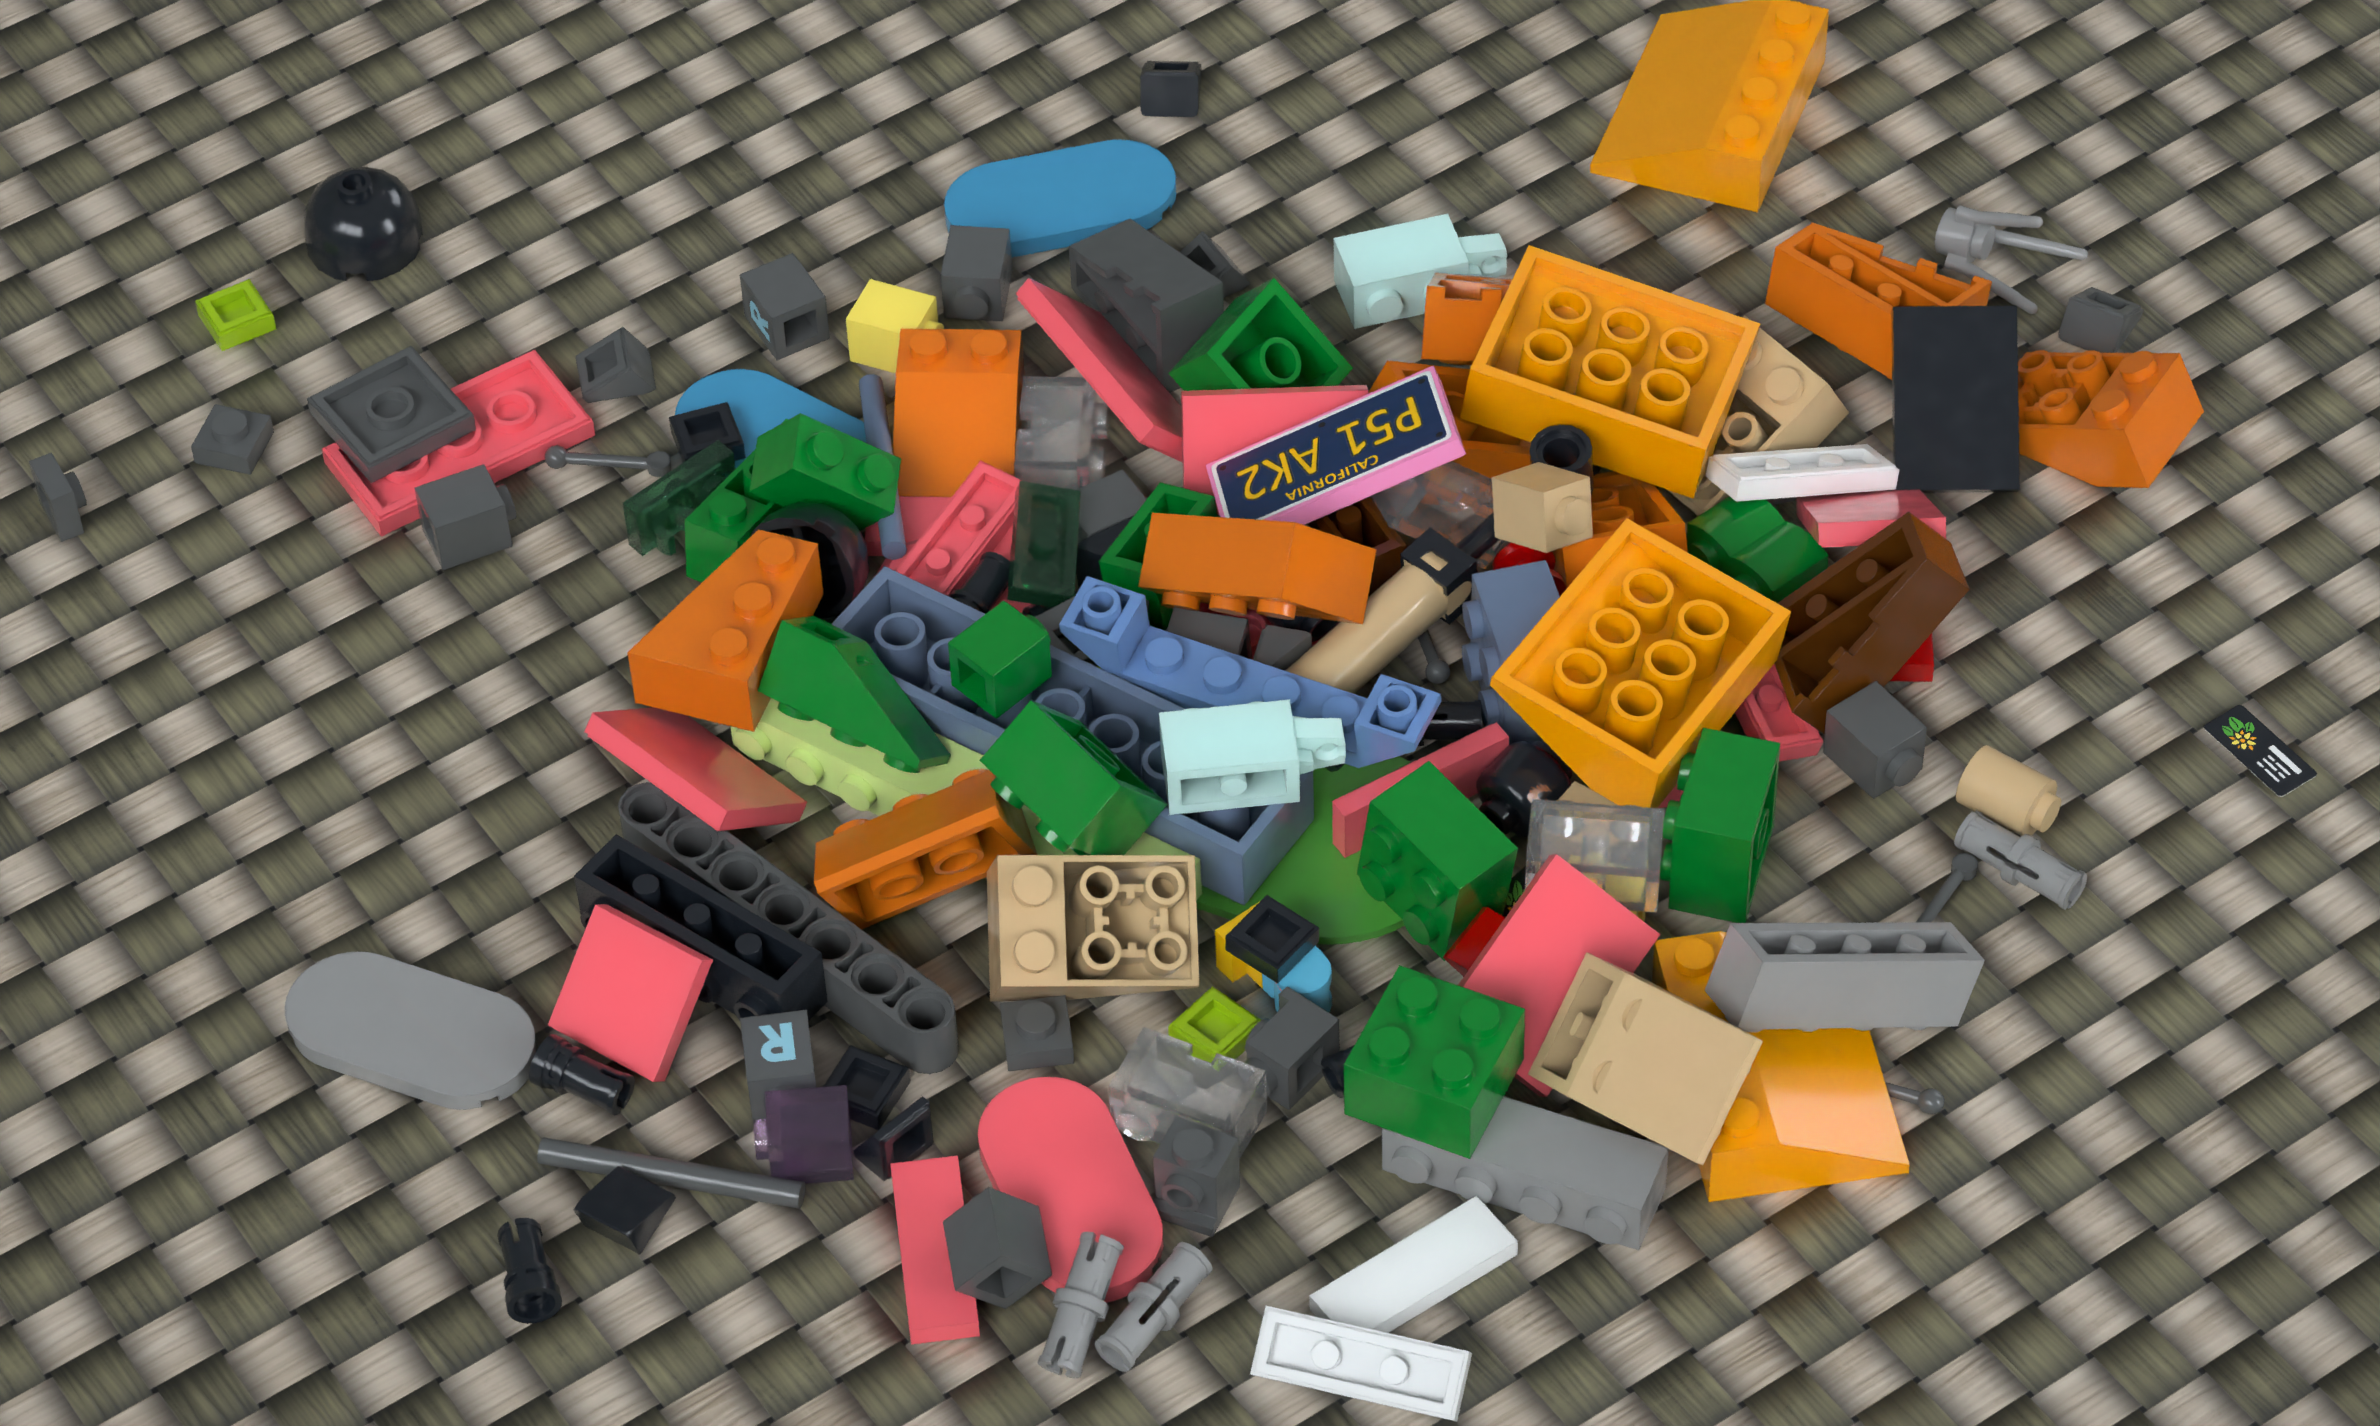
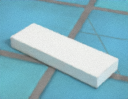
M1868 444L1713 455L1708 459L1705 477L1737 502L1896 490L1899 469Z
M1475 1196L1309 1295L1310 1310L1319 1318L1389 1333L1517 1256L1518 1241L1485 1204Z
M1265 1306L1250 1374L1457 1422L1472 1352Z

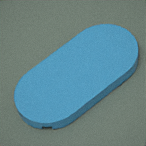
M1107 140L991 162L968 170L959 176L949 187L944 201L946 226L948 232L950 225L1010 229L1011 257L1069 247V245L1128 219H1132L1146 230L1152 228L1163 219L1162 213L1168 207L1171 209L1176 200V176L1171 162L1163 153L1152 146L1132 140Z
M733 369L708 375L698 380L683 393L675 410V415L728 402L744 443L746 458L756 449L758 436L780 425L785 419H791L800 413L867 443L863 421L771 375L755 370ZM746 458L709 467L708 469L727 478Z

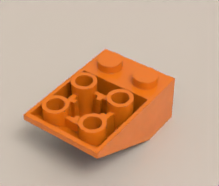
M2037 350L2026 352L2018 361L2019 454L2096 487L2149 488L2204 412L2180 353H2151L2149 351L2100 353L2094 350L2077 353Z

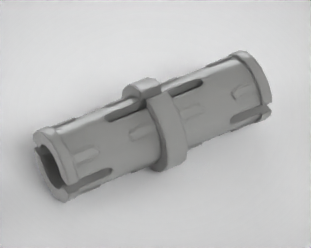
M1977 810L1975 812L1972 811L1964 819L1957 831L1954 841L1955 847L1960 850L1964 849L2000 870L2001 879L2012 886H2016L2020 882L2055 902L2064 910L2071 908L2076 903L2085 888L2087 873L2082 870L2078 871L2040 849L2041 843L2038 839L2029 834L2019 837L1986 818L1983 813Z
M1093 1232L1081 1233L1079 1238L1080 1244L1065 1288H1058L1056 1290L1053 1304H1055L1057 1312L1043 1353L1038 1360L1039 1366L1058 1375L1062 1374L1063 1368L1066 1369L1065 1375L1069 1378L1081 1377L1082 1366L1096 1324L1106 1319L1109 1306H1107L1104 1300L1119 1255H1122L1124 1249L1120 1242L1105 1235H1100L1099 1243L1096 1242V1234Z
M1179 1242L1169 1258L1159 1267L1148 1282L1137 1283L1129 1292L1127 1297L1129 1304L1116 1318L1106 1333L1101 1335L1094 1344L1099 1355L1112 1367L1124 1372L1129 1371L1135 1364V1360L1149 1346L1159 1332L1171 1330L1180 1318L1179 1308L1189 1298L1199 1283L1213 1270L1208 1258L1195 1246L1186 1242ZM1167 1289L1169 1291L1168 1295L1141 1325L1139 1319L1163 1290Z

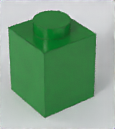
M1002 601L948 642L952 686L997 719L1052 677L1051 639L1048 631L1035 617L1031 615L1025 616L1006 601Z

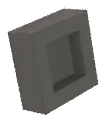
M214 404L191 445L194 462L196 464L251 475L274 433L271 415Z
M52 452L30 460L29 464L39 502L60 541L63 542L83 534L84 530L78 509L86 506L87 502L76 474L73 471L64 474Z
M1066 995L1000 1003L1008 1072L1074 1064Z

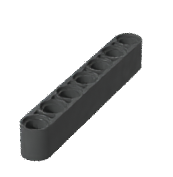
M651 782L636 784L627 789L620 797L618 810L624 839L822 952L828 1000L824 1005L903 1065L917 1073L933 1074L941 1072L950 1067L957 1059L959 1043L953 999L945 990L727 830L716 831Z

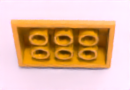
M1748 0L1661 14L1590 163V173L1759 212L1825 62L1829 9L1791 0Z
M1528 245L1470 368L1460 418L1530 443L1538 432L1549 426L1559 424L1574 426L1582 430L1589 437L1592 445L1594 465L1694 499L1707 469L1708 459L1713 455L1759 332L1760 323Z
M1626 518L1491 677L1490 686L1591 790L1647 822L1676 786L1682 758L1688 752L1696 753L1703 728L1720 731L1777 661L1791 611Z
M1717 931L1656 940L1653 953L1652 983L1728 1022L1723 1012L1705 992L1707 982L1727 932ZM1821 1028L1812 1032L1798 1029H1763L1755 1033L1747 1032L1761 1039L1763 1043L1722 1125L1718 1138L1715 1140L1704 1164H1698L1708 1202L1909 1173L1910 1164L1870 1030Z

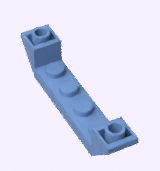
M1089 576L1084 580L1059 623L1060 632L1102 670L1185 709L1290 699L1292 716L1341 718L1346 743V759L1344 764L1356 768L1414 752L1441 703V693L1380 674L1369 697L1365 698L1150 626L1145 595Z

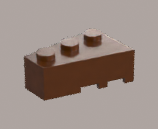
M1907 512L1778 602L1779 605L1791 611L1780 653L1774 664L1792 713L1825 734L1827 710L1875 681L1883 688L1970 590L1951 542L1913 514Z

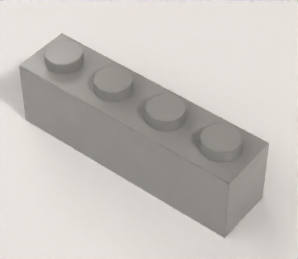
M1951 922L1730 923L1707 982L1705 992L1723 1012L1730 1024L1746 1032L1755 1033L1763 1029H1798L1812 1032L1821 1028H1853L1860 1031H1868L1873 1028L1907 1027L1914 1030H1923L1927 1027L1958 1026L1985 960Z
M1503 1097L1470 1159L1382 1128V1170L1396 1174L1399 1178L1410 1183H1425L1460 1194L1467 1200L1477 1196L1484 1204L1489 1203L1524 1214L1527 1218L1537 1223H1553L1585 1233L1605 1244H1620L1639 1250L1666 1190L1668 1148Z

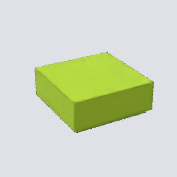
M250 279L195 300L198 316L221 351L276 330L273 313Z
M1212 986L1168 1026L1169 1041L1219 1075L1245 1051L1247 1038L1261 1019Z

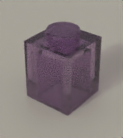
M847 1085L765 1091L766 1119L754 1120V1141L756 1159H769L771 1176L802 1181L805 1184L854 1180L852 1125Z

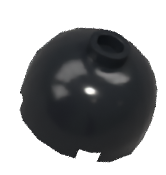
M370 167L350 168L328 176L316 186L304 210V231L308 256L319 271L334 279L347 281L346 273H365L366 281L381 280L404 269L417 257L420 250L419 239L423 235L420 212L415 198L404 183L382 169Z
M796 502L770 513L750 535L751 537L757 530H763L818 543L823 596L813 616L832 624L865 588L870 571L867 544L858 526L843 512L829 505Z

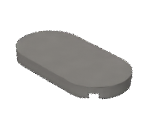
M346 952L327 957L306 969L293 983L286 997L285 1019L288 1030L293 1037L295 1046L306 1059L319 1066L449 1109L468 1110L482 1107L481 1101L490 1100L496 1096L501 1101L513 1095L529 1079L531 1062L537 1051L533 1023L527 1012L514 1000L502 994L376 953Z

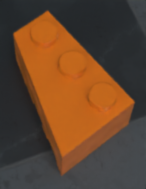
M1813 222L1776 246L1765 304L1786 316L1792 322L1803 326L1835 345L1839 350L1850 354L1882 373L1890 380H1892L1891 309L1893 307L1987 306L1992 285L1990 280L1975 275L1971 280V284L1937 274L1938 263L1919 258L1917 265L1913 266L1882 256L1883 245Z
M1435 273L1427 285L1421 359L1439 360L1442 363L1455 365H1472L1512 279Z
M1152 513L1138 587L1162 594L1161 605L1172 609L1175 607L1199 611L1200 603L1209 604L1208 609L1237 616H1246L1247 609L1257 610L1256 613L1285 620H1294L1295 616L1363 625L1377 549L1296 522Z
M757 530L627 652L635 703L754 732L771 699L758 692V688L781 621L813 616L823 596L818 543Z

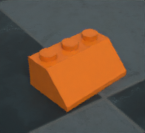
M974 769L957 776L953 780L952 786L930 795L915 794L905 797L893 806L892 811L871 820L856 819L846 822L834 830L833 836L816 842L814 884L817 893L826 902L862 930L986 878L987 870L997 855H1037L1022 808L1019 810L1012 806L991 787L990 783L996 776L990 770Z

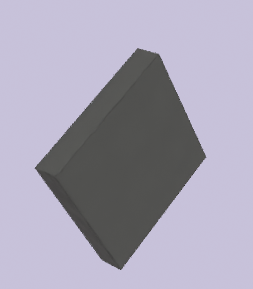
M412 346L307 398L310 414L371 483L476 430L474 415Z

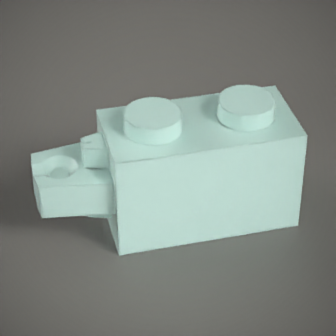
M1443 214L1334 238V282L1354 329L1425 314L1427 285L1435 273L1495 278L1506 275L1507 250L1499 233L1458 237L1449 215Z
M1290 699L1269 702L1256 701L1248 704L1200 709L1188 708L1180 711L1159 713L1161 758L1169 815L1300 802L1301 774L1311 772L1314 769L1345 763L1346 743L1341 718L1292 716Z

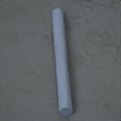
M865 375L859 380V391L866 442L893 455L883 381L878 375ZM898 486L894 514L878 521L882 555L891 560L903 557L907 551Z

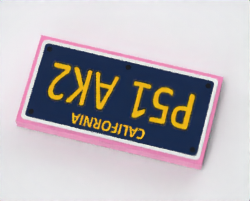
M1433 365L1206 464L1220 517L1296 522L1306 525L1464 456L1466 452L1442 382Z

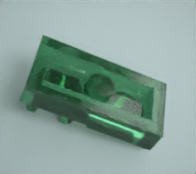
M717 440L623 502L629 545L642 556L655 547L663 554L669 556L676 553L674 535L681 530L685 531V519L736 469L734 453Z
M1026 481L1019 482L1015 491L1007 600L1055 607L1075 596L1081 491Z

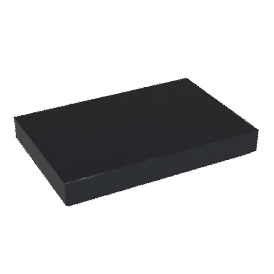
M2017 306L1893 307L1891 309L1893 464L1899 469L1896 490H1921L1923 493L2018 492L2020 490Z

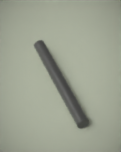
M546 1137L541 1139L537 1154L538 1164L601 1175H608L617 1166H620L653 1184L798 1209L802 1207L805 1197L806 1185L802 1181Z

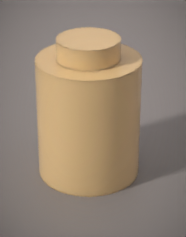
M1988 745L1980 748L1972 757L1960 778L1956 790V801L1974 812L1977 810L1983 813L1986 818L2020 836L2025 834L2032 836L2037 830L2042 833L2047 831L2057 817L2061 807V798L2056 796L2057 782Z

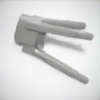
M1961 205L1957 209L1949 207L1945 211L1935 236L1936 253L1947 255L1944 265L1946 269L1963 273L1971 279L1975 275L1992 281L1990 291L2029 314H2035L2038 310L2034 302L1971 262L1976 258L1985 260L1994 242L2077 260H2085L2088 257V252L2083 248L1998 230L1993 226L2040 228L2043 225V219L2039 216L1978 211Z

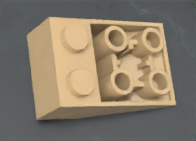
M1759 328L1713 455L1817 448L1849 414V411L1824 379L1764 330ZM1706 471L1694 499L1665 489L1697 517L1729 497V495L1705 477Z
M997 855L987 870L990 1001H1020L1066 995V1000L1199 987L1195 855Z
M1586 953L1528 1075L1588 1108L1703 1165L1721 1132L1722 1125L1745 1078L1751 1070L1752 1063L1763 1041L1638 975L1590 953Z

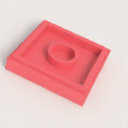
M607 904L595 905L547 1026L652 1082L665 1081L713 960Z

